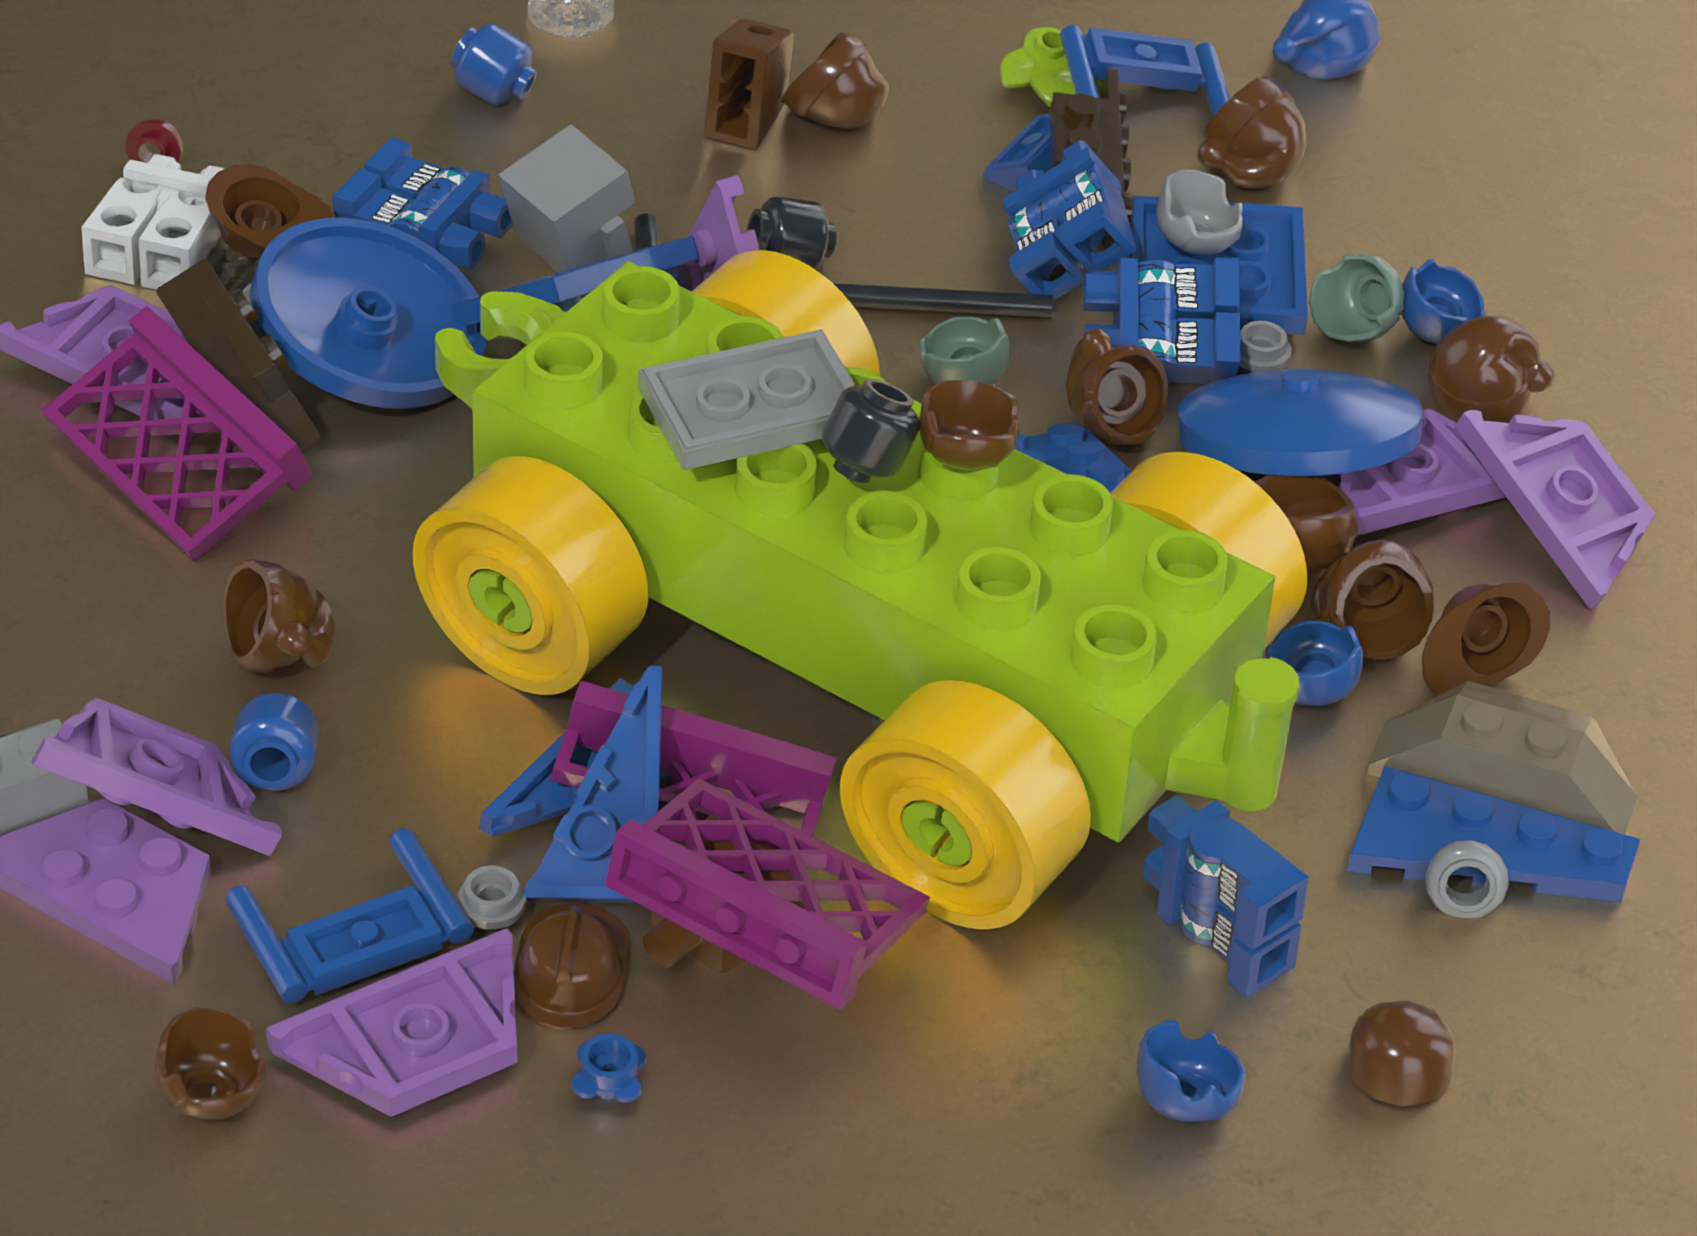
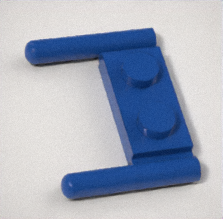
M1075 25L1067 26L1060 32L1062 46L1076 94L1084 93L1100 98L1095 79L1104 81L1106 69L1112 68L1118 69L1119 84L1130 83L1154 86L1162 90L1179 89L1195 92L1198 85L1204 86L1213 116L1230 99L1215 47L1209 42H1203L1194 47L1192 40L1089 27L1088 33L1085 34Z
M408 828L396 830L390 837V846L414 885L286 930L287 937L279 939L248 887L239 885L229 890L226 895V903L285 1003L293 1004L302 1000L310 990L316 996L443 949L442 942L449 940L455 944L462 943L472 935L474 931L473 925L412 830Z

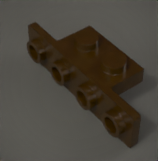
M1107 68L1100 98L1084 93L1065 94L1053 92L1049 110L1051 169L1062 162L1061 158L1064 149L1079 140L1084 141L1120 181L1121 196L1130 224L1133 211V194H1126L1130 183L1131 159L1125 158L1130 128L1128 124H1123L1127 110L1128 92L1119 90L1118 69ZM1110 234L1102 238L1103 246L1110 247L1115 242Z
M201 260L158 287L157 295L189 345L298 445L302 454L321 443V435L279 372V370L289 364L269 333L258 339L250 327L260 318L241 289L229 294L207 260Z

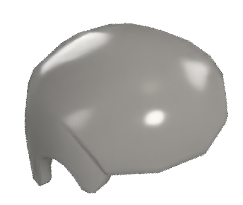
M1178 170L1167 176L1164 180L1156 207L1155 218L1162 235L1177 248L1194 255H1213L1221 253L1240 238L1243 205L1240 202H1237L1234 206L1228 203L1225 195L1226 184L1221 178L1198 170Z

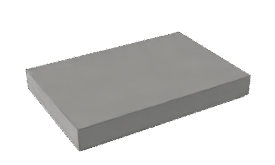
M822 329L638 370V388L683 470L822 439L823 430L840 394L846 388L855 385Z

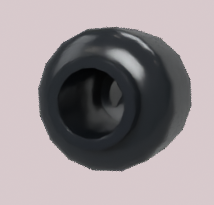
M777 196L771 197L763 203L761 209L756 208L752 211L747 225V230H755L760 250L788 255L815 270L820 267L824 258L832 256L836 245V228L834 224L828 223L827 214L821 204L814 201Z
M867 379L863 385H852L846 388L840 394L822 433L825 449L836 459L833 464L834 469L841 475L860 483H869L872 476L891 477L898 473L920 430L918 415L912 409L913 399L901 389L876 379Z

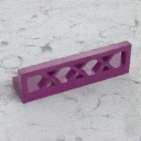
M580 680L574 697L568 726L553 767L551 781L577 789L580 787L589 768L571 763L576 745L599 751L602 745L605 746L623 712V705L629 696L628 694ZM662 705L660 770L666 771L675 784L660 789L659 811L696 779L700 778L715 787L731 791L735 797L764 812L779 805L805 813L801 831L813 836L837 757ZM701 806L692 811L694 820H705L711 814H714ZM714 814L715 816H717V817L720 818L721 820H724V818H722V817H720V816ZM752 840L781 850L780 847L767 840Z

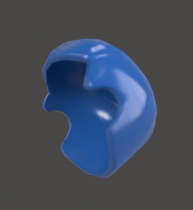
M1430 259L1418 269L1411 267L1402 284L1405 298L1404 309L1401 315L1409 330L1424 342L1438 345L1441 339L1456 326L1468 319L1486 315L1484 298L1474 280L1456 268L1437 265L1434 260Z
M1303 620L1281 630L1274 641L1266 647V659L1273 657L1284 661L1293 667L1299 676L1300 687L1298 698L1295 702L1297 705L1322 707L1340 701L1356 687L1362 674L1363 650L1357 634L1351 626L1341 629L1339 626L1327 621Z
M1167 1020L1146 1029L1140 1042L1137 1058L1138 1082L1143 1098L1157 1113L1182 1122H1209L1220 1119L1238 1105L1245 1086L1246 1072L1239 1056L1220 1045L1215 1033L1208 1031L1199 1039H1188L1182 1035L1176 1020Z

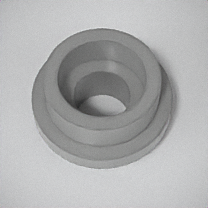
M1253 321L1242 327L1240 331L1241 367L1254 373L1280 370L1289 363L1291 346L1287 340L1286 332L1280 326L1268 321Z
M490 865L475 869L466 877L465 882L458 891L457 901L471 924L478 928L492 930L510 926L521 918L526 908V896L523 886L513 872L501 866Z

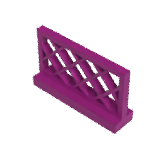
M146 306L128 321L135 333L44 407L41 412L46 420L192 561H195L285 484L296 492L314 476L298 445L155 312ZM140 358L147 365L145 384L117 385L118 374L135 359ZM159 377H160L165 383H158V382H159ZM181 397L184 400L182 418L153 420L156 399ZM143 400L140 421L111 422L114 401ZM101 402L98 423L72 424L66 418L82 403ZM196 412L200 414L202 417L195 418ZM219 432L222 435L219 453L190 455L193 433ZM180 434L177 456L148 457L151 436ZM138 436L135 458L108 459L106 457L109 438ZM89 439H95V445ZM233 446H234L239 452L232 453V451H233ZM256 467L264 474L248 489L228 490L230 468ZM217 469L214 491L185 493L188 471ZM175 471L172 493L146 495L143 492L146 473ZM125 474H132V480H130ZM212 507L211 520L191 537L181 528L183 508ZM162 509H170L169 516Z
M700 778L696 779L643 825L630 819L616 831L605 886L839 1010L854 997L859 977L926 913L930 899L928 895ZM701 806L724 818V820H694L692 811ZM749 840H767L780 847L781 850H752ZM674 841H686L688 849ZM702 841H732L735 850L706 851ZM790 870L793 881H764L760 871ZM807 870H825L839 877V880H810ZM731 871H743L746 879ZM865 900H883L899 908V910L870 911ZM789 901H802L804 909ZM819 901H848L852 911L823 912ZM849 932H861L864 940L852 935Z

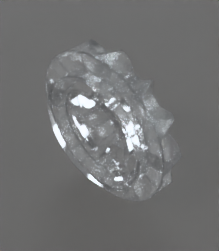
M529 0L527 14L530 21L538 29L560 37H583L597 33L610 24L614 17V0Z

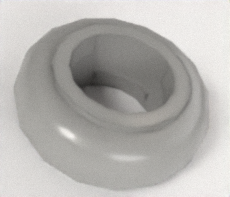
M1474 840L1455 841L1442 847L1430 859L1425 873L1426 892L1433 905L1447 915L1460 918H1480L1493 912L1503 901L1509 886L1508 869L1500 854L1487 844ZM1471 866L1480 869L1486 874L1485 884L1479 890L1472 893L1456 892L1447 884L1448 877L1453 871L1461 867Z

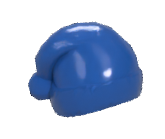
M1304 0L1299 9L1293 12L1281 30L1280 37L1274 42L1273 55L1280 62L1290 65L1295 71L1308 77L1318 79L1345 77L1359 71L1372 59L1381 38L1377 14L1368 0Z

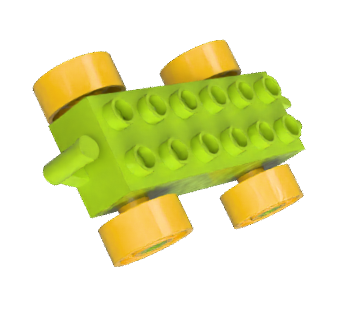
M754 250L740 253L725 262L693 291L679 286L677 281L663 270L648 266H638L627 261L567 312L562 311L559 306L519 292H487L480 298L481 335L488 341L495 339L514 340L527 345L510 359H490L476 354L472 345L460 330L445 328L436 333V372L443 386L473 409L474 478L420 525L413 544V566L424 601L440 628L469 660L500 682L515 689L539 695H554L571 689L636 630L645 616L649 597L885 720L851 754L844 765L840 781V797L848 827L857 845L875 869L928 895L930 899L926 910L927 913L941 920L966 928L994 929L1016 921L1081 851L1088 838L1090 828L1119 843L1166 790L1222 800L1231 807L1242 811H1258L1266 809L1274 803L1278 794L1292 707L1298 698L1300 685L1299 676L1293 667L1273 657H1270V659H1262L1264 649L1291 621L1304 601L1307 590V566L1301 543L1283 511L1260 486L1233 467L1216 459L1195 453H1162L1140 463L1109 493L1102 484L1091 478L1063 473L1016 449L994 468L971 472L951 468L935 460L932 454L927 452L921 441L920 432H918L900 471L891 477L872 476L869 483L853 481L837 472L833 467L836 459L825 449L822 439L683 470L638 388L639 369L822 329L855 385H863L867 379L886 382L880 377L879 360L871 335L859 313L845 295L831 281L809 265L788 255L773 251ZM913 400L912 409L919 419L922 403Z

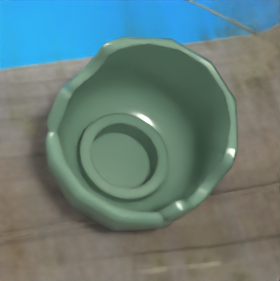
M1350 254L1344 255L1343 260L1332 268L1317 273L1314 278L1309 305L1315 325L1328 338L1350 343L1369 342L1382 337L1400 320V314L1404 309L1405 292L1398 272L1385 259L1379 256L1358 254L1356 256Z
M953 317L934 326L929 334L919 341L923 367L935 384L946 380H973L994 385L1003 376L1009 362L1010 343L1008 335L998 318H993L988 322L978 317Z

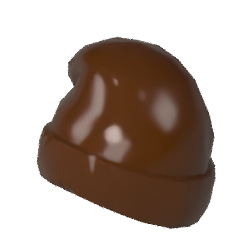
M841 32L825 47L818 59L792 82L784 92L781 102L800 117H807L823 125L852 129L867 125L882 112L889 94V82L876 69L873 58L866 51V45L853 35Z
M1268 76L1256 78L1232 96L1208 122L1203 133L1205 141L1199 146L1197 158L1202 165L1210 169H1221L1235 186L1244 189L1271 187L1285 180L1299 166L1305 153L1306 126L1302 114L1296 107L1291 94L1277 81Z
M1483 315L1464 321L1441 339L1429 359L1428 381L1437 410L1445 417L1455 421V423L1458 422L1464 412L1469 410L1481 411L1483 421L1509 423L1515 414L1526 415L1531 406L1533 393L1543 392L1552 385L1554 379L1553 369L1546 361L1540 358L1537 338L1526 326L1504 316Z
M1101 328L1088 330L1074 349L1066 381V393L1070 410L1081 426L1089 430L1095 437L1111 444L1134 445L1143 443L1159 427L1165 414L1168 399V380L1162 362L1153 351L1147 347L1135 344L1113 345L1109 333Z
M1268 474L1259 480L1253 481L1274 500L1295 530L1305 556L1307 580H1313L1322 576L1332 563L1352 549L1354 539L1358 536L1359 520L1354 503L1341 488L1317 476Z
M1386 540L1367 541L1341 555L1326 569L1315 585L1310 604L1317 621H1327L1339 626L1341 629L1346 626L1353 627L1362 646L1363 657H1371L1374 660L1394 659L1397 656L1401 657L1419 645L1427 635L1434 611L1433 585L1419 558L1404 545Z
M250 559L237 564L231 570L224 585L222 609L224 630L233 661L243 670L255 673L271 672L276 668L288 667L300 660L312 669L322 666L333 650L337 630L332 609L321 592L304 578L279 564L268 561Z

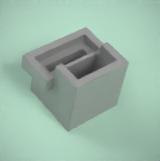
M572 124L498 174L516 237L556 272L633 251L625 221L618 216L636 203L628 171Z

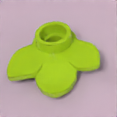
M1037 27L1029 31L1024 38L1022 47L1008 53L1001 63L1000 76L1003 86L1005 88H1021L1031 85L1038 96L1049 107L1053 92L1076 94L1060 38L1061 30L1053 27ZM1095 79L1100 96L1103 80Z

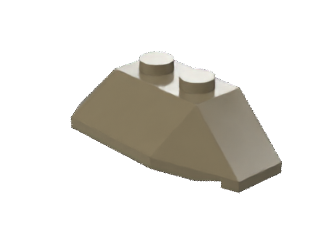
M1466 681L1387 721L1367 769V774L1380 778L1384 765L1622 834L1626 833L1637 800V795L1594 717L1472 681Z

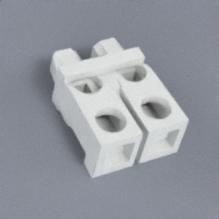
M154 154L147 163L130 159L123 168L124 178H119L113 184L81 227L85 275L135 285L141 276V287L157 290L158 287L201 260H205L211 248H215L222 237L218 221L209 212L205 200L207 185L217 172L225 168L209 165L200 174L181 170V165L173 157Z

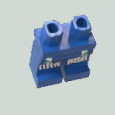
M393 137L364 164V169L360 168L332 196L333 210L336 218L366 220L398 229L430 245L454 265L473 270L482 260L485 252L484 233L502 239L512 228L513 224L505 198L490 194L488 174L476 170L469 173L456 166L442 168L414 158L411 154V144Z
M1081 140L1063 150L1062 162L1045 173L1043 170L1037 171L1032 169L1016 179V191L1003 198L1004 210L1010 215L1008 226L1016 248V253L1009 257L1011 273L1031 294L1053 295V301L1082 284L1086 274L1085 269L1088 272L1103 271L1118 262L1120 258H1125L1136 251L1124 201L1121 196L1120 181L1094 151ZM1107 234H1110L1115 242L1106 250L1096 252L1098 243ZM1061 263L1067 271L1060 278L1048 282L1052 270Z
M1215 257L1213 264H1173L1161 260L1138 262V258H1120L1117 271L1088 272L1085 274L1082 288L1083 311L1113 312V325L1085 324L1083 337L1088 330L1101 328L1109 333L1113 345L1128 343L1147 347L1162 362L1168 382L1209 384L1236 376L1240 365V313H1237L1240 307L1239 258Z
M1174 796L1149 813L1148 831L1164 844L1152 850L1144 861L1143 878L1159 891L1157 916L1169 926L1179 921L1181 930L1189 939L1212 947L1229 962L1227 982L1245 998H1248L1295 968L1301 932V924L1298 922L1303 918L1309 876L1241 823L1229 818L1230 811L1217 800L1197 811L1180 796Z

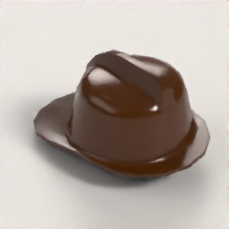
M251 164L230 166L217 172L207 185L205 200L209 212L218 221L222 239L233 251L244 257L260 259L264 250L274 238L295 225L316 219L336 218L332 208L319 197L300 188L284 176L266 167Z
M1512 581L1494 586L1483 583L1465 587L1453 595L1444 607L1441 618L1436 622L1428 635L1424 646L1422 674L1429 690L1436 696H1439L1466 681L1491 687L1531 664L1544 648L1550 631V611L1543 596L1527 584Z
M585 903L553 906L542 910L530 919L521 934L513 972L515 999L522 1011L538 1024L558 1030L582 1029L602 1021L616 1007L623 991L630 953L628 930L618 917L604 908Z

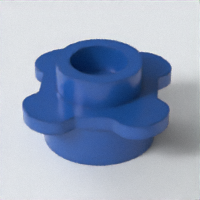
M601 1034L579 1046L577 1059L581 1063L580 1072L572 1078V1090L577 1096L589 1099L596 1095L603 1099L616 1098L620 1102L627 1103L636 1100L641 1095L642 1085L637 1078L639 1069L646 1065V1053L641 1047L634 1045L629 1039L618 1034Z

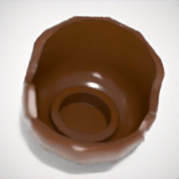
M946 380L932 385L923 394L919 418L921 441L927 452L931 453L935 460L948 467L970 472L997 467L1014 452L1019 435L1018 401L1013 395L995 385L973 380Z
M1397 1001L1384 1002L1366 1009L1363 1015L1358 1017L1351 1032V1079L1358 1088L1379 1101L1399 1106L1428 1104L1446 1092L1451 1083L1455 1059L1453 1033L1435 1010L1417 1003Z
M193 1008L172 1017L160 1036L155 1059L156 1082L170 1107L177 1108L180 1114L196 1120H224L249 1108L263 1084L262 1075L264 1074L266 1063L264 1058H260L257 1051L254 1027L247 1020L224 1009Z

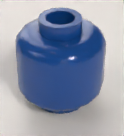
M496 24L484 25L479 30L474 27L467 30L451 58V66L456 68L455 78L457 84L464 90L495 107L507 103L513 96L522 100L531 89L537 76V71L531 68L533 60L531 45Z
M277 692L262 694L247 702L236 717L229 750L233 768L242 780L257 789L272 792L288 790L302 783L313 769L320 736L316 715L306 703L298 698Z

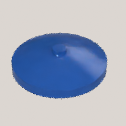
M324 218L295 225L280 233L266 247L252 279L250 303L260 318L256 325L262 336L268 333L271 335L289 364L287 366L319 388L353 402L382 408L403 409L428 406L443 401L454 394L443 386L436 372V333L445 328H454L462 331L475 353L481 356L487 344V339L480 333V322L457 328L451 309L452 304L478 297L477 292L465 275L449 259L430 245L412 235L383 224L353 218Z
M1280 369L1233 376L1206 384L1194 390L1181 401L1178 407V438L1180 443L1189 452L1216 459L1236 470L1260 474L1317 476L1374 468L1395 461L1413 451L1419 445L1423 434V409L1421 403L1413 394L1397 385L1380 379L1332 370Z

